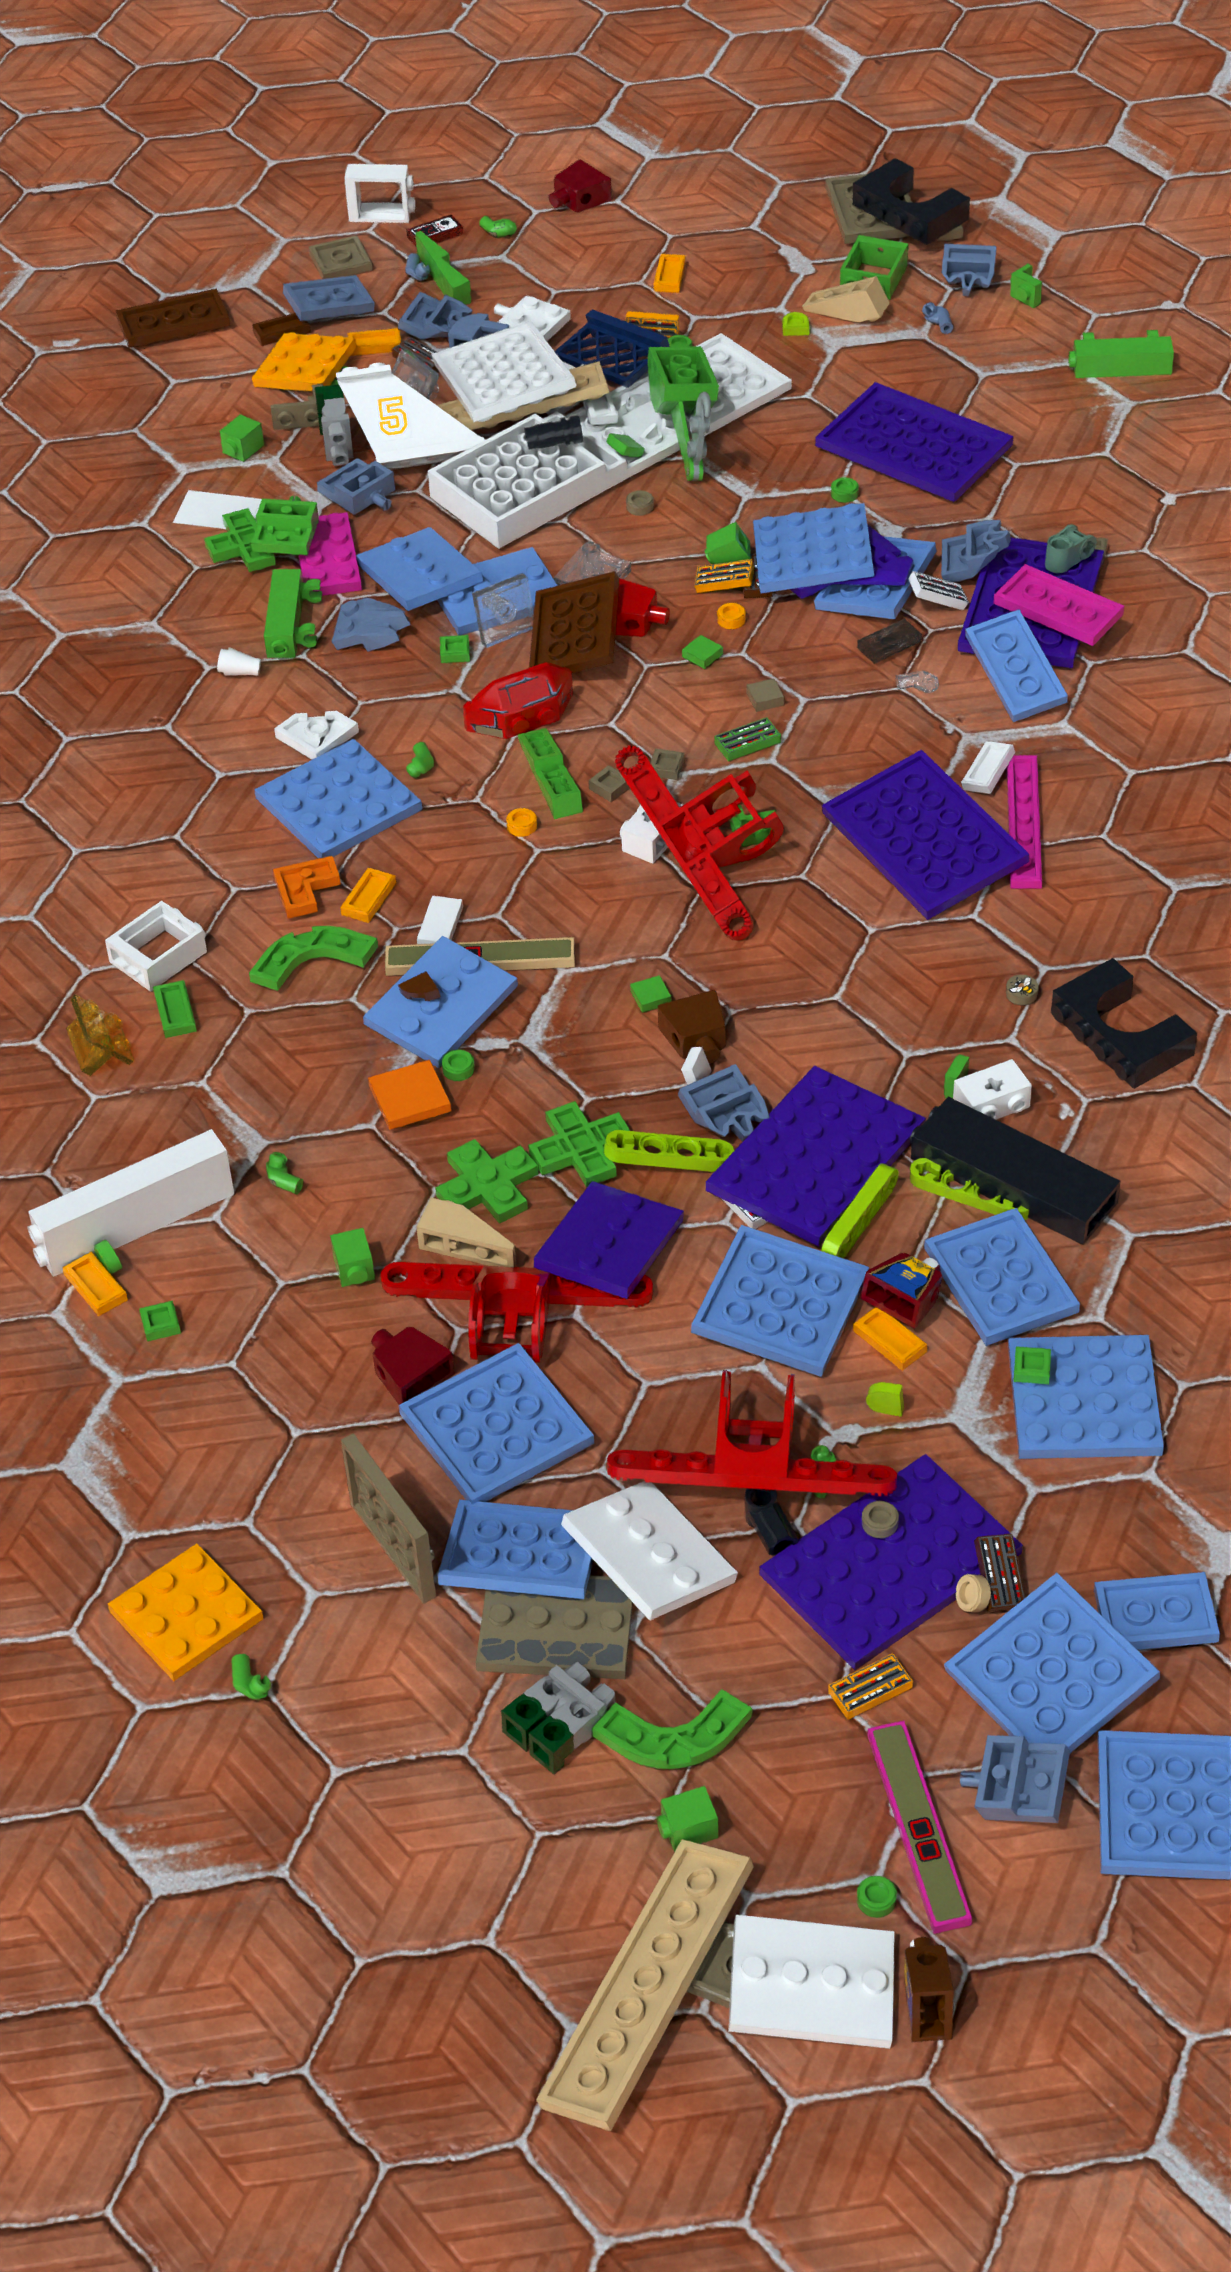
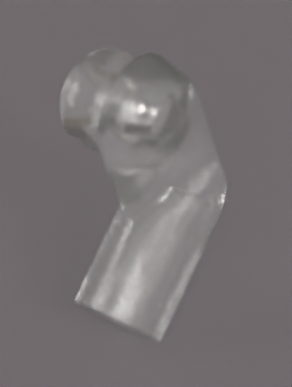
M923 670L896 675L895 677L898 690L913 687L925 693H932L939 687L938 677Z

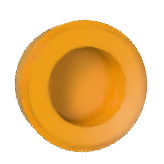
M726 603L720 606L717 610L718 624L725 629L742 627L746 622L745 608L737 603Z
M518 808L511 811L506 817L507 830L514 836H528L537 829L536 814L530 809Z

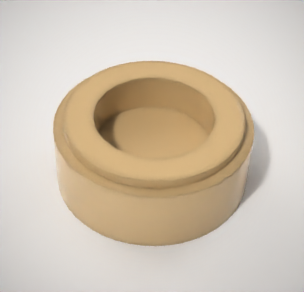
M967 1574L960 1578L955 1594L959 1607L966 1612L983 1611L988 1606L991 1596L990 1585L987 1579L981 1575Z

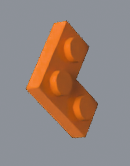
M333 856L273 869L274 879L287 919L318 912L313 891L341 885L340 875Z

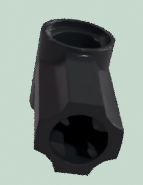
M747 1488L745 1491V1519L749 1526L755 1528L769 1556H775L790 1545L798 1544V1538L777 1501L776 1490Z

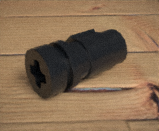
M579 415L569 416L567 420L563 417L557 422L551 421L524 428L528 450L557 446V444L562 443L566 446L570 445L572 441L574 444L583 442Z

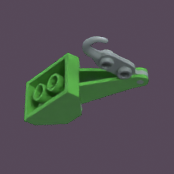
M702 346L649 347L647 363L650 400L656 413L671 414L687 481H702V457L707 455V444L704 440V435L710 429L709 417L711 408L718 398V382ZM685 412L690 414L692 441L689 439Z

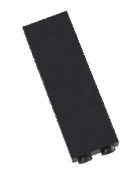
M947 1097L939 1107L935 1106L922 1126H917L910 1136L912 1160L927 1158L941 1166V1174L946 1170H950V1173L954 1174V1181L965 1186V1182L970 1180L971 1185L977 1184L980 1194L990 1199L1000 1195L1001 1204L1006 1199L1013 1202L1014 1208L1022 1206L1028 1209V1218L1084 1245L1118 1204L1120 1180L950 1097Z

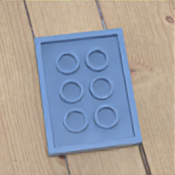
M431 527L405 537L394 538L387 544L356 555L358 566L407 611L483 582L482 572Z
M883 536L901 550V554L898 557L909 556L913 559V565L908 578L913 571L923 574L937 552L935 542ZM907 579L905 585L832 584L820 590L814 600L815 609L855 614L857 616L864 615L896 619L913 589L909 579Z
M530 547L473 564L482 572L483 582L440 598L437 601L457 634L464 635L534 614L536 591L558 585L534 548Z
M442 936L363 1016L364 1025L425 1061L430 1059L432 1065L440 1068L443 1057L448 1052L457 1050L514 991L518 986V981L515 976ZM426 971L441 995L440 998L431 1001L413 997L410 1000L400 993L398 985Z
M1017 1208L931 1237L924 1242L925 1251L930 1258L938 1262L944 1281L985 1346L1079 1313V1301Z
M459 1500L438 1572L439 1585L584 1599L593 1559L561 1525L563 1515L573 1510L479 1501L472 1504L469 1500Z

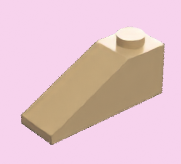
M877 276L812 292L802 308L807 312L853 322L866 320L873 322L883 316V312L890 302Z
M430 1198L416 1227L419 1249L488 1266L517 1267L515 1245L465 1206L449 1200L444 1201Z

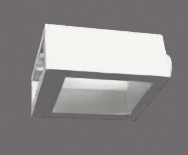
M347 165L344 179L349 222L409 223L411 213H415V197H411L410 191H413L414 181L413 175H409L408 165ZM360 182H401L402 203L362 202Z
M163 901L154 905L105 940L109 962L150 992L153 991L154 986L163 984L207 952L204 929L198 923H193L184 917L177 908H172ZM163 931H167L180 941L153 961L138 951L139 948Z

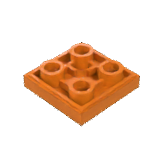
M430 1059L368 1077L369 1087L389 1130L451 1112V1103Z

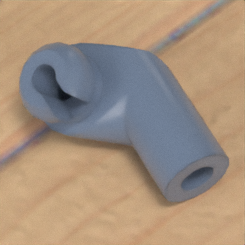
M411 253L407 258L405 272L416 280L423 281L428 278L430 267L428 264L426 267H423L424 262L420 263L419 255Z
M931 302L926 303L922 308L924 318L931 323L939 325L943 334L952 332L953 324L947 309L935 306Z

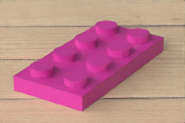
M348 512L319 516L308 555H298L303 583L310 579L321 580L320 590L312 591H322V596L361 591V579Z
M1026 564L994 594V604L1012 612L1019 609L1024 617L1092 646L1124 615V605Z

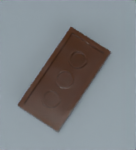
M217 289L116 310L118 323L129 348L141 347L149 343L168 341L176 337L191 336L199 332L218 330L222 327L230 326L229 315Z

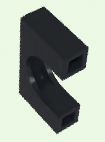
M897 158L853 182L854 206L925 245L930 244L969 220L970 197L953 188L925 202L913 203L899 200L898 198L913 190L914 167Z
M1112 958L1053 990L1051 1013L1058 1022H1062L1074 1034L1077 1040L1086 1044L1099 1060L1104 1061L1115 1071L1120 1079L1125 1080L1135 1089L1194 1056L1197 1032L1177 1014L1140 1032L1119 1031L1104 1023L1100 1018L1103 1014L1130 1000L1132 997L1134 976Z

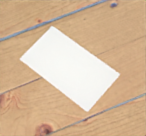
M188 490L173 523L226 529L223 524L222 515L249 508L257 523L256 514L262 499Z

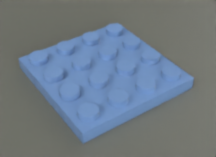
M851 503L842 507L820 508L816 511L793 512L789 515L767 516L753 520L760 593L874 576L864 503Z
M355 739L255 789L256 799L318 859L328 856L334 857L422 810V801Z
M741 1225L692 1322L691 1333L822 1377L862 1291L865 1274L870 1267Z
M1149 1335L1008 1338L1019 1459L1163 1456L1164 1446ZM1016 1346L1051 1349L1049 1384L1013 1382Z
M519 1343L399 1405L400 1415L463 1497L472 1504L478 1501L487 1502L594 1444L593 1433Z
M1055 1573L944 1664L945 1671L1009 1736H1024L1028 1743L1066 1744L1070 1753L1160 1679V1671L1058 1573Z
M1098 1730L1101 1874L1231 1880V1736Z

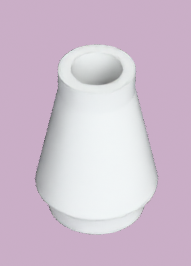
M230 647L228 650H220L217 672L224 673V676H259L261 659Z

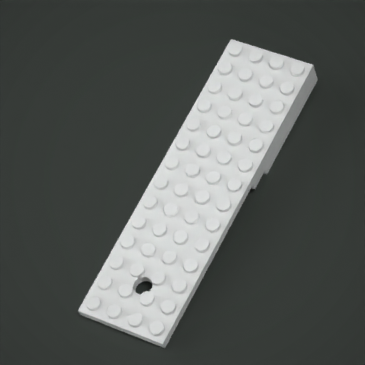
M722 333L696 346H702L719 385L718 398L710 412V429L704 436L792 389V380ZM647 372L629 388L621 386L610 392L618 413V423L591 425L584 406L566 416L555 412L542 419L537 414H533L428 470L430 498L500 549L679 451L680 447L671 414L665 415L655 412L650 400L649 376ZM685 412L689 439L692 441L690 414ZM579 415L583 433L582 443L574 444L572 441L570 445L566 446L562 443L557 444V446L528 450L524 428L551 421L557 422L563 417L567 420L569 416ZM609 434L630 436L645 448L642 457L622 456L607 444L606 440Z

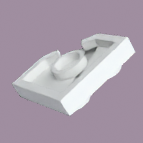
M326 711L325 716L308 717L307 713H295L274 728L277 739L312 760L344 744L359 732L358 723L338 711Z

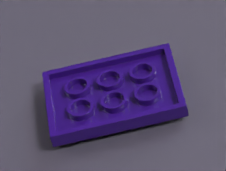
M592 1181L534 1256V1268L628 1299L683 1222L684 1211Z

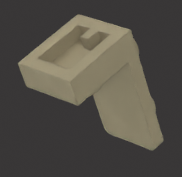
M323 384L312 385L313 396H308V401L271 405L273 429L281 430L319 426L314 387H320Z

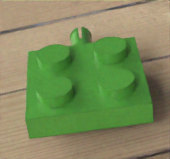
M291 496L289 500L262 499L256 514L257 527L251 541L252 552L308 555L319 521L317 502L301 501L297 496H295V499L294 496Z

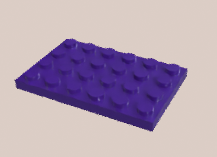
M874 382L815 437V446L953 502L971 487L1013 445L1012 435L877 382Z
M1011 537L1009 546L997 552L996 557L980 571L958 640L957 651L975 654L965 636L966 628L1012 612L994 604V594L1025 564L1094 593L1103 562L1104 550L1094 549L1087 559L1080 561L1068 571L1053 573L1045 567L1047 542ZM1024 617L1050 665L1073 668L1080 640Z
M923 750L912 754L822 804V813L927 920L1029 863V853Z
M814 1065L769 1113L770 1118L764 1119L706 1181V1191L762 1217V1219L819 1247L878 1165L884 1163L891 1166L910 1145L909 1141L913 1130L917 1126H922L926 1118Z
M924 1454L897 1473V1488L892 1494L888 1493L886 1496L881 1493V1496H878V1493H875L874 1496L871 1493L865 1494L800 1538L798 1544L790 1545L759 1566V1575L856 1671L956 1600V1586L961 1577L967 1574L980 1575L974 1540L977 1537L1011 1533L927 1454ZM875 1501H885L897 1509L899 1514L898 1528L893 1535L886 1538H875L864 1531L862 1527V1512L868 1504ZM1013 1536L1018 1557L1022 1554L1023 1545Z

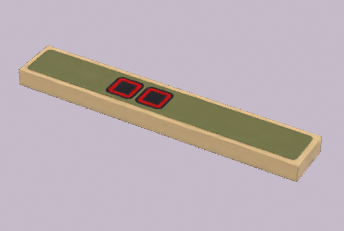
M574 937L457 942L458 945L502 970L575 967ZM434 944L385 946L386 976L404 975Z

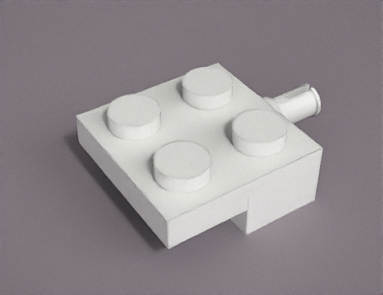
M527 295L514 307L509 308L498 303L494 308V314L503 316L498 323L508 324L510 328L531 320L546 341L571 319L570 310Z

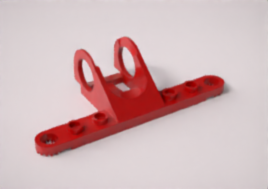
M629 745L626 748L623 747V750H619L618 755L615 757V764L620 774L724 934L729 939L735 941L745 939L753 930V920L719 868L754 859L774 846L784 830L776 812H773L764 819H761L748 799L753 797L756 791V783L748 770L736 778L732 774L728 775L679 808L643 751L634 745ZM637 756L639 761L636 767L633 766L632 769L631 767L629 769L624 767V762L628 757ZM734 788L739 796L734 802L723 808H712L720 795ZM744 803L754 819L724 837L719 827L735 815L740 814L741 810L737 805ZM763 828H771L770 834L760 844L747 850H740L743 841L752 833ZM734 918H744L745 923L741 930L733 931L729 929V924Z
M393 1262L386 1265L380 1275L383 1290L387 1294L390 1293L391 1296L396 1294V1297L400 1295H416L417 1298L470 1300L468 1338L470 1359L477 1360L478 1355H496L515 1345L482 1343L486 1314L505 1315L503 1339H516L519 1316H533V1323L531 1324L532 1345L521 1346L530 1357H533L535 1363H540V1358L543 1357L549 1304L605 1307L628 1305V1307L635 1306V1308H638L639 1305L643 1307L645 1303L648 1304L653 1296V1283L647 1275H644L638 1283L639 1287L642 1286L645 1290L639 1294L631 1293L628 1299L536 1268ZM396 1274H398V1276H400V1274H402V1276L405 1275L406 1278L404 1281L399 1283H394L390 1281L392 1275L395 1277Z
M723 1370L715 1455H708L699 1451L675 1453L658 1449L654 1451L617 1450L607 1456L608 1475H611V1478L616 1477V1480L623 1478V1481H627V1478L629 1480L636 1478L645 1479V1482L848 1495H856V1492H865L867 1494L871 1493L873 1496L875 1493H878V1496H881V1493L886 1496L888 1493L892 1494L897 1488V1472L885 1465L851 1463L846 1460L825 1462L815 1461L810 1458L790 1459L795 1408V1374L788 1375L783 1422L729 1419L731 1411V1372ZM728 1435L749 1436L748 1444L731 1443L728 1440ZM763 1437L780 1438L775 1445H762Z

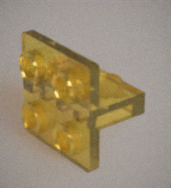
M75 994L71 998V1002L77 1018L66 1027L81 1071L91 1076L112 1056L130 1065L134 1058L130 1050L131 1044L123 1032L121 1019L113 1012L107 1013L100 1009L92 1000H85Z

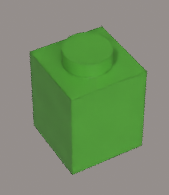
M241 414L220 430L223 453L244 462L264 446L261 423Z
M734 522L707 535L706 558L710 564L750 559V540L739 525Z
M360 1228L330 1235L333 1258L341 1286L344 1287L375 1280L372 1256L364 1229Z
M705 1786L661 1799V1815L656 1817L657 1825L662 1838H669L674 1852L682 1839L701 1844L718 1838V1817Z

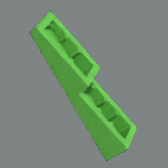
M422 231L416 232L417 254L420 260L424 262V266L426 267L428 264L430 267L429 273L444 296L446 294L465 305L470 304V281L450 265L448 252Z
M547 728L518 734L519 743L553 818L558 819L582 813L581 791L564 766L562 752Z

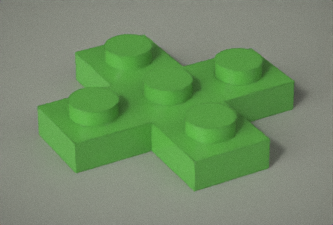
M249 508L222 515L223 524L227 532L204 538L205 547L213 563L241 556L249 572L276 565L273 553L252 552L251 541L257 523Z
M576 1101L545 1112L546 1122L554 1136L528 1145L529 1154L538 1165V1170L542 1176L571 1165L574 1166L586 1187L592 1181L599 1183L617 1176L615 1164L604 1154L606 1136L614 1130L630 1131L619 1112L590 1123L585 1118Z
M476 1139L447 1152L448 1163L459 1176L435 1187L438 1199L461 1204L468 1210L483 1203L499 1224L528 1210L527 1200L515 1186L538 1175L539 1172L538 1165L521 1145L494 1159L487 1154Z

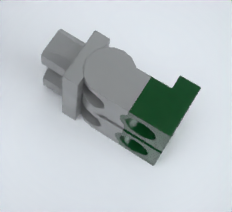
M339 384L314 387L320 435L324 437L326 461H332L334 466L347 465L349 458H353L349 415L346 414L343 391Z
M578 1662L565 1670L556 1665L549 1671V1676L540 1679L501 1710L502 1732L526 1752L530 1750V1755L554 1775L564 1766V1759L581 1743L588 1741L593 1736V1726L615 1703V1692L605 1683L597 1686L592 1692L588 1691L585 1686L590 1683V1674Z

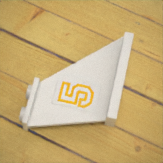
M374 363L369 365V368L347 367L342 369V372L336 373L338 384L376 456V461L390 470L445 462L484 441V437L475 434L392 374L390 365Z

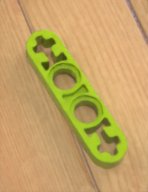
M626 1130L610 1132L606 1136L604 1146L605 1156L616 1163L715 1172L734 1152V1148L730 1143L720 1139ZM654 1146L659 1148L661 1152L650 1153L645 1150V1147ZM680 1149L690 1150L694 1155L683 1156L679 1154L677 1151Z
M919 1158L910 1166V1182L919 1189L995 1215L1014 1209L1012 1201L1004 1199L1003 1204H1001L1000 1195L991 1200L980 1198L978 1196L979 1187L976 1183L971 1185L970 1180L969 1182L966 1181L965 1186L960 1189L948 1187L947 1184L954 1181V1174L950 1173V1170H946L941 1174V1165L927 1158ZM925 1171H929V1172H930V1173L925 1174V1176L919 1175V1174H923ZM1019 1206L1017 1209L1024 1220L1029 1219V1210Z
M884 1163L878 1165L825 1238L821 1249L822 1252L840 1258L846 1257L895 1188L899 1171L896 1168Z

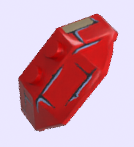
M545 662L493 680L478 692L472 701H468L463 705L465 729L468 732L509 739L518 734L560 721L573 695L572 671L569 668Z

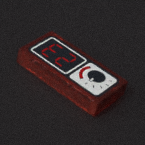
M450 214L406 229L407 238L416 246V232L422 231L435 243H440L462 235L463 226Z

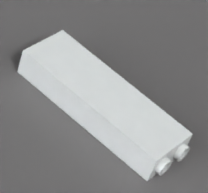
M211 1129L28 1211L32 1225L28 1226L27 1229L33 1243L37 1245L33 1249V1253L39 1266L43 1267L46 1265L53 1277L63 1273L62 1267L91 1251L96 1256L94 1245L105 1239L114 1250L234 1195L227 1150Z

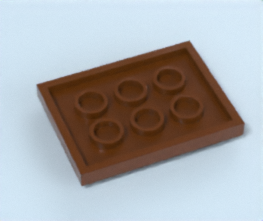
M615 571L536 591L529 668L549 662L563 668H569L572 673L614 662L619 577Z

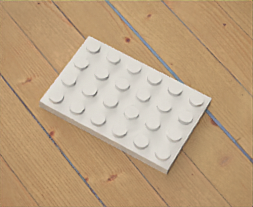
M531 320L431 354L436 368L473 422L487 421L493 415L502 412H513L518 407L528 403L537 404L546 397L563 395L569 389L576 387L574 376Z

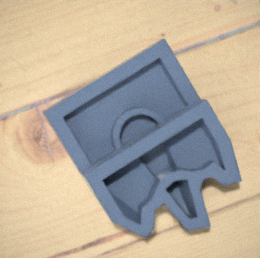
M945 244L942 263L943 276L949 284L961 283L963 296L969 297L974 284L981 285L983 288H989L995 273L996 246Z
M419 292L400 318L397 328L420 339L448 337V332L460 318L471 315L473 310L461 301L446 294L439 301Z
M985 520L967 524L965 535L942 540L941 576L943 580L961 582L973 578L996 557L997 552L1009 546L1011 541L1009 530L1000 531L1001 520Z
M371 598L351 600L340 607L332 643L337 650L362 643L368 652L399 641V635L396 631L411 624L404 614L405 611L393 605Z
M736 1064L684 1086L678 1092L680 1100L696 1124L724 1137L729 1133L730 1129L743 1142L753 1131L751 1121L761 1123L764 1119L770 1118L766 1103L754 1084L749 1085Z

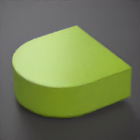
M791 312L785 315L782 319L783 336L809 335L808 317L800 312Z
M886 1382L871 1385L866 1397L867 1405L875 1412L902 1417L904 1410L902 1385Z

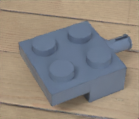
M357 458L317 482V489L319 493L354 515L371 504H376L383 510H387L391 507L392 502L384 496L395 490L394 472L377 461L367 464Z
M987 1735L981 1772L963 1770L961 1772L960 1784L961 1787H978L975 1808L985 1820L1058 1823L1070 1750L1066 1744L1028 1743L1024 1736Z

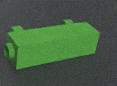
M1147 330V337L1094 339L1093 332L1082 333L1083 340H1074V349L1069 351V368H1074L1075 378L1172 375L1174 350L1171 336L1159 337L1158 330Z
M273 569L264 631L267 658H296L297 644H302L305 647L316 646L317 636L313 635L315 634V624L305 623L301 627L299 626L303 599L312 603H318L322 600V591H312L320 590L321 580L310 579L303 583L301 569Z

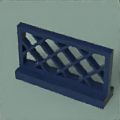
M592 309L585 315L588 323L554 352L561 361L575 368L581 364L587 365L600 361L601 366L615 363L613 367L602 368L605 379L629 388L648 371V358L639 361L638 358L648 357L649 347H670L667 336ZM589 334L592 335V338L584 339ZM603 343H611L610 345L601 347V344ZM596 345V348L583 351V348ZM578 349L576 353L567 354L569 351ZM621 350H630L629 352L619 354ZM615 352V355L601 358V355ZM595 356H596V358H597V359L590 360V361H583V359H587V358H591V357H595ZM633 359V362L620 365V362ZM632 371L627 377L620 375V373Z

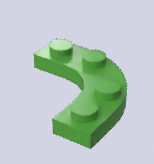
M336 926L312 927L311 932L296 936L291 932L278 939L264 952L249 972L250 982L278 991L299 964L319 957L335 958L364 968L377 950L378 941L375 937Z
M721 1689L697 1717L687 1724L673 1728L658 1727L648 1723L615 1702L593 1726L592 1735L620 1755L640 1765L659 1769L684 1768L706 1761L723 1750L750 1720L752 1708Z

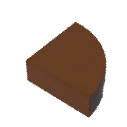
M426 971L398 985L400 993L410 1000L413 997L431 1001L441 997L437 986Z

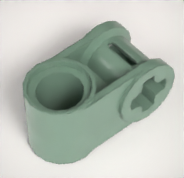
M1073 524L1067 525L1062 531L1048 538L1045 558L1046 569L1053 573H1064L1080 561L1087 559L1096 547V537L1090 534L1085 535L1078 531L1077 526Z

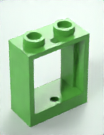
M858 235L840 269V285L877 276L888 300H890L908 266V243ZM861 264H866L883 268H889L891 270L888 275H883L878 273L861 271L858 269Z

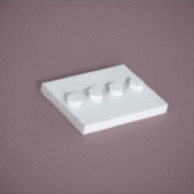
M640 1482L563 1515L561 1525L649 1620L735 1583L738 1572L653 1483Z
M736 1915L733 1932L728 2031L890 2049L893 2031L894 1931Z

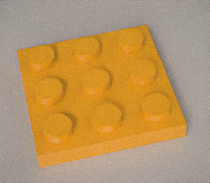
M294 332L284 333L253 375L254 387L301 391H313L312 385L316 384L328 386L356 349L355 338L320 336L318 334L304 335Z
M197 1543L108 1603L109 1612L173 1681L263 1620L262 1610Z

